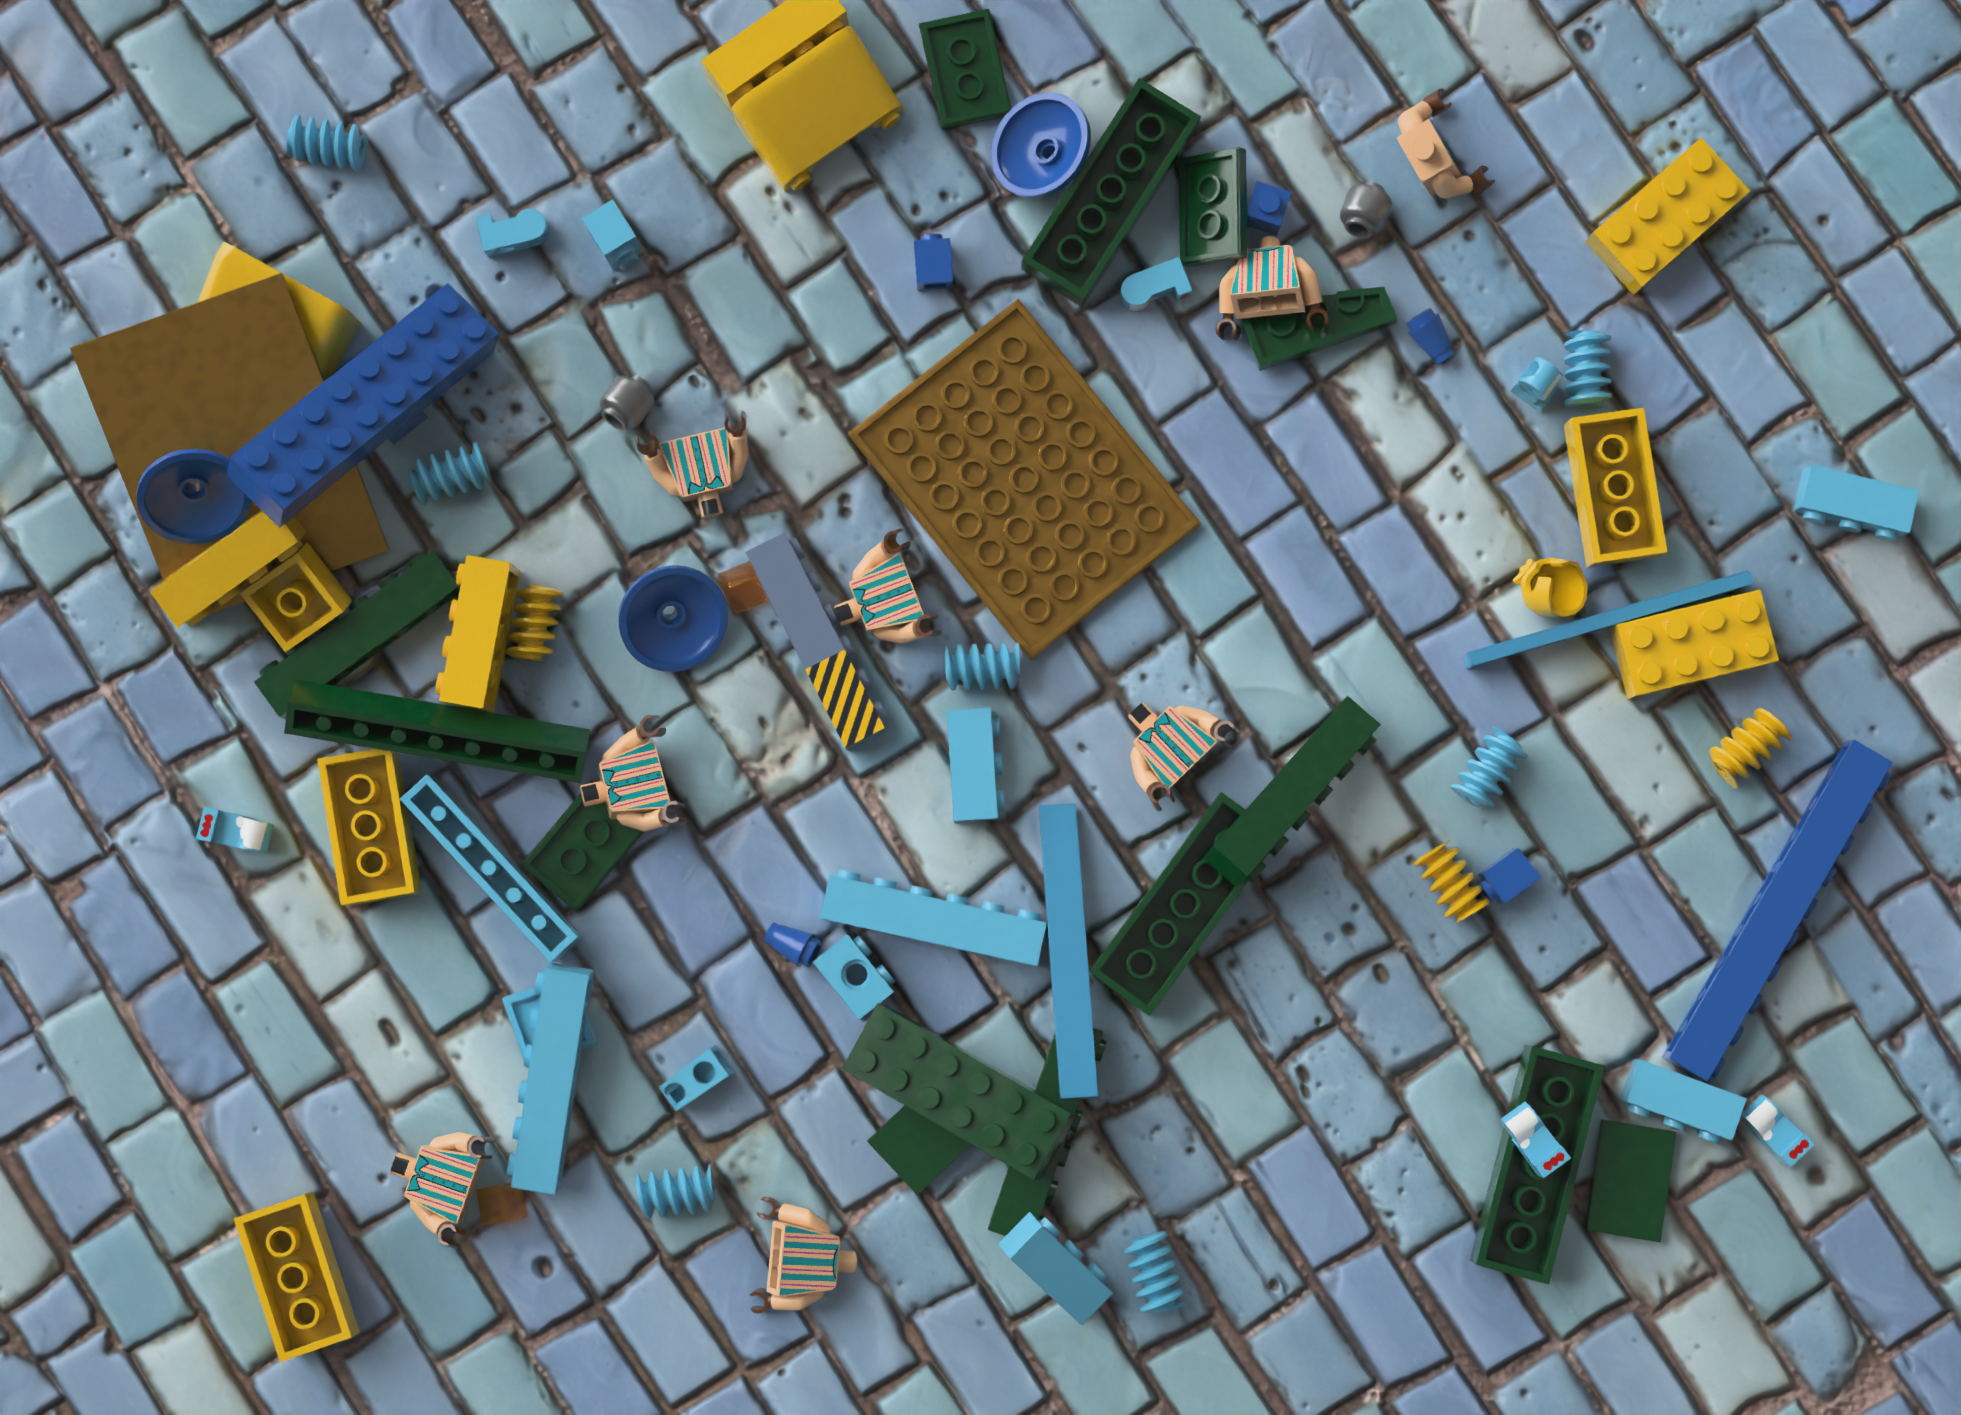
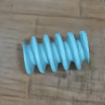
M296 114L288 131L287 156L290 158L293 155L294 159L299 162L304 161L307 157L311 164H317L322 159L323 164L329 167L336 161L337 166L341 169L347 168L350 164L354 171H360L366 158L368 138L366 132L363 136L359 135L357 124H353L349 133H345L344 123L339 121L335 130L332 131L329 119H324L321 127L316 128L315 117L311 116L306 126H302L301 116Z
M1588 330L1564 333L1567 337L1572 338L1564 344L1565 350L1572 353L1564 358V363L1573 367L1564 373V377L1572 381V383L1564 387V391L1566 394L1573 396L1565 400L1564 406L1575 409L1602 407L1601 401L1611 398L1612 394L1601 391L1602 386L1611 383V379L1601 376V372L1611 369V364L1601 362L1602 357L1611 354V350L1602 348L1601 343L1611 340V336L1599 331Z
M477 442L473 443L472 454L470 455L463 446H459L458 458L454 459L449 450H445L444 462L440 463L435 454H431L430 466L426 467L423 461L417 458L416 470L412 471L409 468L412 485L420 505L427 504L428 493L435 501H440L442 489L449 497H454L456 495V485H458L463 493H469L470 481H472L477 489H483L484 477L487 478L490 484L492 483L484 453Z
M991 643L986 644L983 654H980L977 644L971 645L969 654H965L962 644H957L954 655L950 654L948 646L945 645L946 680L951 691L956 690L959 680H962L966 690H971L974 680H977L980 690H985L988 679L992 680L995 689H1000L1003 679L1007 680L1010 689H1014L1017 679L1020 678L1019 643L1015 644L1012 653L1009 652L1006 643H1001L998 654H995Z
M1494 726L1491 729L1496 737L1486 735L1483 738V742L1488 749L1478 747L1474 751L1480 761L1468 760L1466 765L1471 773H1459L1458 778L1464 786L1459 784H1452L1450 786L1457 795L1478 808L1482 805L1494 807L1495 804L1488 795L1490 793L1503 794L1497 782L1510 783L1512 781L1505 771L1506 769L1515 771L1520 769L1513 760L1515 756L1523 759L1528 757L1516 740Z
M712 1164L708 1165L707 1173L702 1176L698 1166H694L691 1177H687L683 1167L679 1168L676 1179H673L669 1170L665 1169L662 1181L657 1180L654 1171L649 1172L648 1180L643 1183L639 1173L636 1174L638 1203L646 1219L652 1218L655 1207L660 1217L667 1216L669 1206H671L676 1216L682 1214L684 1204L690 1214L697 1212L699 1202L705 1212H710L713 1202L715 1201V1181Z
M1167 1231L1155 1232L1132 1239V1245L1124 1250V1254L1136 1255V1259L1128 1264V1269L1140 1270V1274L1131 1279L1132 1283L1144 1284V1288L1136 1293V1298L1148 1299V1303L1139 1308L1140 1312L1155 1314L1186 1305V1302L1175 1301L1184 1294L1183 1289L1171 1287L1180 1279L1178 1273L1167 1272L1175 1265V1260L1163 1258L1164 1255L1172 1250L1170 1244L1159 1243L1168 1235Z

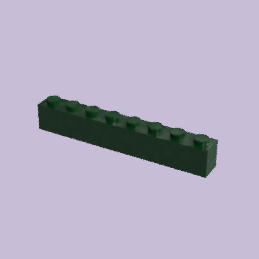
M295 679L288 700L284 734L581 783L590 729Z

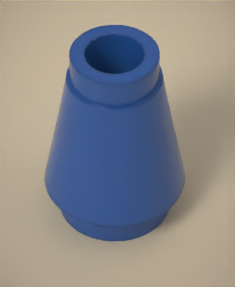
M1431 308L1424 310L1406 323L1410 329L1408 334L1436 364L1441 363L1455 353L1439 313L1434 314Z
M775 922L771 924L764 938L765 943L769 944L797 967L801 965L807 968L811 967L822 945V942L816 939L813 933L779 925Z

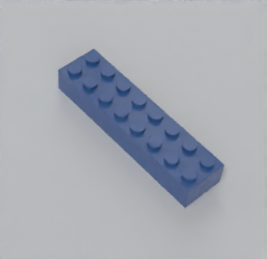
M447 283L230 456L227 476L280 528L493 354L499 332Z

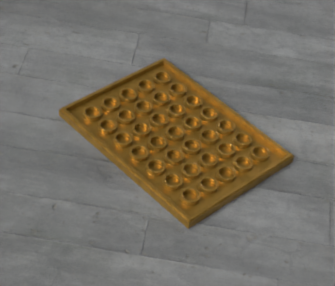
M283 272L70 347L163 580L218 540L204 544H183L168 540L154 532L144 522L137 507V486L144 471L160 457L185 449L209 450L229 458L325 381ZM357 465L295 515L296 519L306 530V534L300 541L303 545L307 542L329 571L381 554L390 549ZM252 500L249 513L243 523L261 510ZM277 557L271 561L273 566L280 562ZM247 579L241 582L244 588L250 583ZM244 588L223 605H220L217 600L211 605L214 609L208 615L246 602L240 595Z
M1019 299L1015 300L848 433L851 440L1014 642L1019 643V648L1030 661L1201 525L1197 517Z

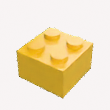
M308 542L302 545L289 558L275 564L254 583H249L240 592V595L285 652L343 613L352 602V599Z

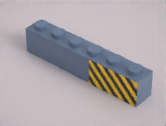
M784 532L746 551L845 749L849 750L886 731L882 723L889 719L879 700L874 703L871 702L866 690L872 686L863 668L855 671L849 659L855 653L846 635L839 638L832 625L839 621L829 602L824 605L821 604L816 592L822 590L814 572L811 570L805 573L799 561L805 558V555L797 539L794 538L789 541Z

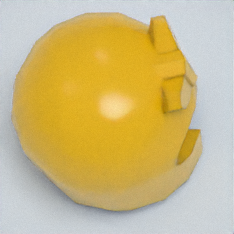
M1545 558L1534 562L1532 559H1528L1526 564L1520 567L1519 574L1513 579L1515 584L1521 585L1522 598L1526 606L1537 615L1543 617L1575 615L1583 608L1587 600L1588 584L1581 566L1574 561Z

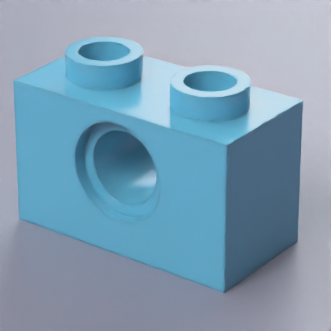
M613 199L581 218L612 270L618 267L624 270L639 260L638 255L643 253V250L636 235Z
M847 934L815 959L813 963L860 1020L872 1011L878 1003L883 1002L895 992L890 986L895 980L882 964L877 968L867 957L872 951L859 935L852 939ZM856 963L863 965L867 970L866 981L858 986L851 984L846 976L848 968Z

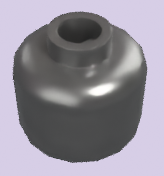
M1367 182L1352 186L1340 210V219L1346 231L1355 237L1365 239L1380 234L1385 228L1392 210V200L1384 188L1377 183Z
M637 375L632 377L617 376L600 399V407L603 410L601 415L604 420L619 430L637 428L654 405L653 396L649 391L651 389L649 383Z

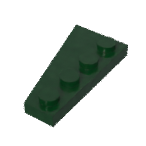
M1385 287L1337 291L1336 294L1322 295L1323 302H1320V308L1328 315L1329 327L1326 329L1323 317L1316 316L1311 321L1314 333L1309 330L1307 325V315L1310 312L1309 305L1305 306V312L1239 319L1258 370L1262 371L1396 324L1397 317Z

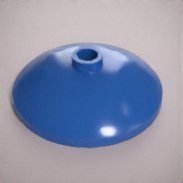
M1058 93L1036 94L1016 104L1001 120L992 140L991 164L998 181L1013 194L1032 199L1046 197L1063 189L1079 173L1089 153L1091 131L1086 114L1073 100Z
M203 449L174 451L155 460L142 474L136 492L137 507L144 522L160 536L183 544L209 543L231 534L246 519L250 510L251 499L227 476L229 458Z
M680 565L660 567L637 579L625 593L618 612L619 633L629 653L641 664L665 672L687 670L707 660L720 646L728 626L727 603L717 584L703 572ZM667 606L675 607L674 612L668 615L664 614L663 610Z

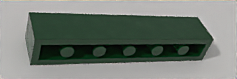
M434 551L430 554H427V552L420 553L408 563L410 568L399 576L394 573L385 578L378 585L380 590L368 598L367 595L358 598L348 607L350 612L340 619L335 617L319 629L321 633L309 641L305 638L289 650L291 655L280 663L275 660L259 671L261 677L255 680L254 683L280 718L286 720L288 700L295 679L332 686L336 685L459 595L461 585H456L455 576Z
M1347 695L1203 858L1236 887L1245 878L1253 882L1266 867L1261 860L1268 852L1274 857L1289 841L1284 834L1290 827L1298 831L1307 821L1311 814L1306 809L1313 801L1320 806L1334 789L1328 784L1335 776L1342 781L1356 765L1350 759L1356 752L1364 756L1377 741L1372 734L1381 724Z
M1093 1028L1095 1060L1100 1062L1107 1041L1101 1039L1103 1031ZM1054 1033L1035 1090L1078 1114L1070 1128V1131L1076 1132L1083 1111L1077 1109L1080 1099L1060 1100ZM1068 1133L1042 1180H1032L1008 1166L988 1224L989 1231L1006 1236L1029 1212L1039 1221L1044 1218V1216L1040 1215L1045 1201L1052 1203L1059 1183L1052 1180L1057 1166L1064 1168L1071 1147L1065 1145Z

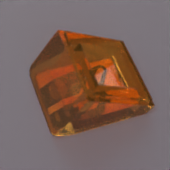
M750 561L717 575L734 615L767 601Z
M511 1182L476 1189L483 1226L527 1217L523 1189L511 1188Z

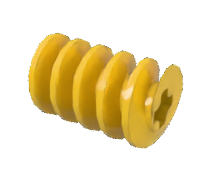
M525 584L528 587L527 589L516 591V596L524 600L525 603L516 604L513 608L515 612L523 617L511 620V625L519 629L520 632L511 633L508 636V639L518 646L507 648L506 654L516 659L549 664L542 659V655L553 654L554 650L544 645V642L556 639V635L549 632L547 627L558 625L559 623L558 620L549 616L550 612L561 610V606L552 602V598L563 596L564 592L553 588Z
M1758 708L1753 711L1754 719H1744L1742 721L1743 729L1736 727L1731 730L1732 738H1722L1720 740L1721 748L1714 746L1709 749L1713 766L1733 788L1739 787L1735 779L1736 774L1745 779L1750 777L1746 769L1748 764L1757 770L1761 768L1757 759L1758 755L1767 760L1772 758L1768 749L1770 745L1777 750L1783 749L1779 740L1780 736L1792 741V736L1785 725L1777 717L1764 709Z
M1448 840L1419 857L1413 865L1414 867L1427 866L1426 871L1421 876L1422 880L1434 878L1435 882L1428 889L1429 892L1441 891L1443 893L1436 901L1437 906L1449 904L1450 907L1443 916L1444 918L1457 917L1458 920L1455 922L1457 923L1488 905L1490 901L1488 898L1476 899L1482 888L1480 885L1468 886L1474 878V874L1472 872L1460 873L1467 862L1464 859L1453 861L1459 849L1458 847L1446 848L1445 846L1450 841Z

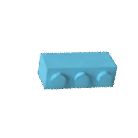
M1811 464L1802 471L1793 512L1804 514L1803 519L1808 522L1824 524L1825 520L1839 523L1838 528L1845 531L1861 532V529L1875 532L1874 537L1878 539L1896 541L1897 537L1901 538L1910 533L1919 490Z
M991 708L946 710L954 823L998 820V812L1005 811L1003 789L996 790L995 775H1002L1001 752L994 753L993 738H1000L999 716H991Z
M1634 1059L1619 1101L1628 1103L1627 1111L1648 1119L1651 1112L1664 1117L1662 1123L1664 1125L1684 1131L1685 1126L1688 1125L1699 1130L1697 1137L1719 1144L1721 1138L1733 1140L1747 1098L1652 1063Z
M1029 1212L998 1245L1019 1268L1080 1325H1083L1113 1294L1104 1283L1108 1276L1094 1262L1086 1266L1080 1260L1084 1256L1083 1252L1069 1239L1063 1244L1057 1238L1061 1232L1046 1217L1039 1221Z

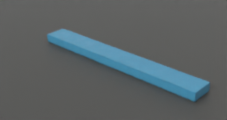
M1746 570L1473 650L1463 657L1467 669L1607 629L1620 623L1644 618L1740 590L1754 584L1751 571L1748 572Z
M1076 803L1039 805L1060 1100L1098 1098Z

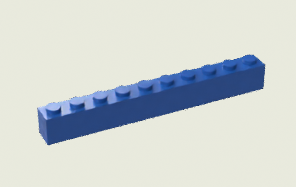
M1854 739L1844 742L1662 1056L1663 1059L1699 1080L1708 1081L1710 1077H1717L1726 1060L1722 1056L1729 1045L1734 1046L1744 1031L1741 1023L1747 1013L1753 1014L1762 1000L1763 996L1759 994L1766 981L1771 982L1777 975L1781 967V963L1777 961L1784 949L1790 950L1799 936V931L1796 928L1803 917L1807 919L1814 911L1818 900L1814 898L1821 886L1826 887L1832 880L1836 872L1833 864L1839 854L1845 855L1851 847L1855 838L1851 833L1858 822L1862 824L1869 816L1873 805L1869 803L1876 791L1881 792L1887 785L1891 777L1888 769L1893 763L1892 761Z

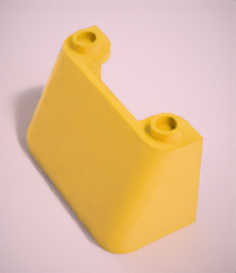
M847 26L743 95L732 106V112L735 122L782 190L787 192L791 188L797 191L807 185L812 179L810 174L814 169L813 165L870 126H873V128L882 127L883 130H886L895 125L901 119L900 114L903 113V106L852 26Z
M223 242L215 256L198 302L281 272L236 247ZM283 274L323 378L327 380L333 375L362 323L343 306Z

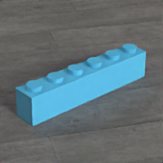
M426 774L400 798L406 807L550 963H556L583 938L435 776Z
M839 870L838 877L829 875L820 919L1038 966L1047 924L1040 921L1041 914L1019 909L1018 916L1003 913L1005 906L984 901L982 908L967 905L969 898L947 893L946 900L931 897L933 890L911 886L910 892L895 889L897 882L875 878L874 884L860 882L861 874Z
M549 963L544 968V972H538L535 993L540 994L539 1007L532 1009L529 1030L535 1031L533 1045H527L524 1055V1066L529 1067L527 1081L521 1082L518 1094V1103H523L522 1117H516L512 1134V1139L518 1140L516 1154H510L507 1166V1175L512 1176L511 1188L555 1195L561 1187L594 974L592 969Z

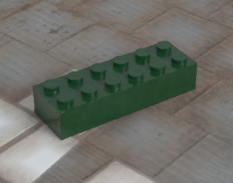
M1139 78L1023 257L1021 270L1083 308L1198 129L1201 116Z
M1222 792L1217 795L1089 970L1090 974L1147 1016L1152 1014L1249 881L1245 878L1236 887L1203 858L1246 810Z
M880 1003L876 1005L842 1067L843 1070L1032 1180H1042L1078 1115L890 1006Z
M1524 1046L1508 1113L1523 1102H1526L1539 1116L1545 1127L1559 1145L1565 1149L1571 1159L1545 1178L1539 1177L1511 1140L1512 1137L1504 1127L1469 1261L1482 1267L1549 1285L1605 1065L1535 1046Z

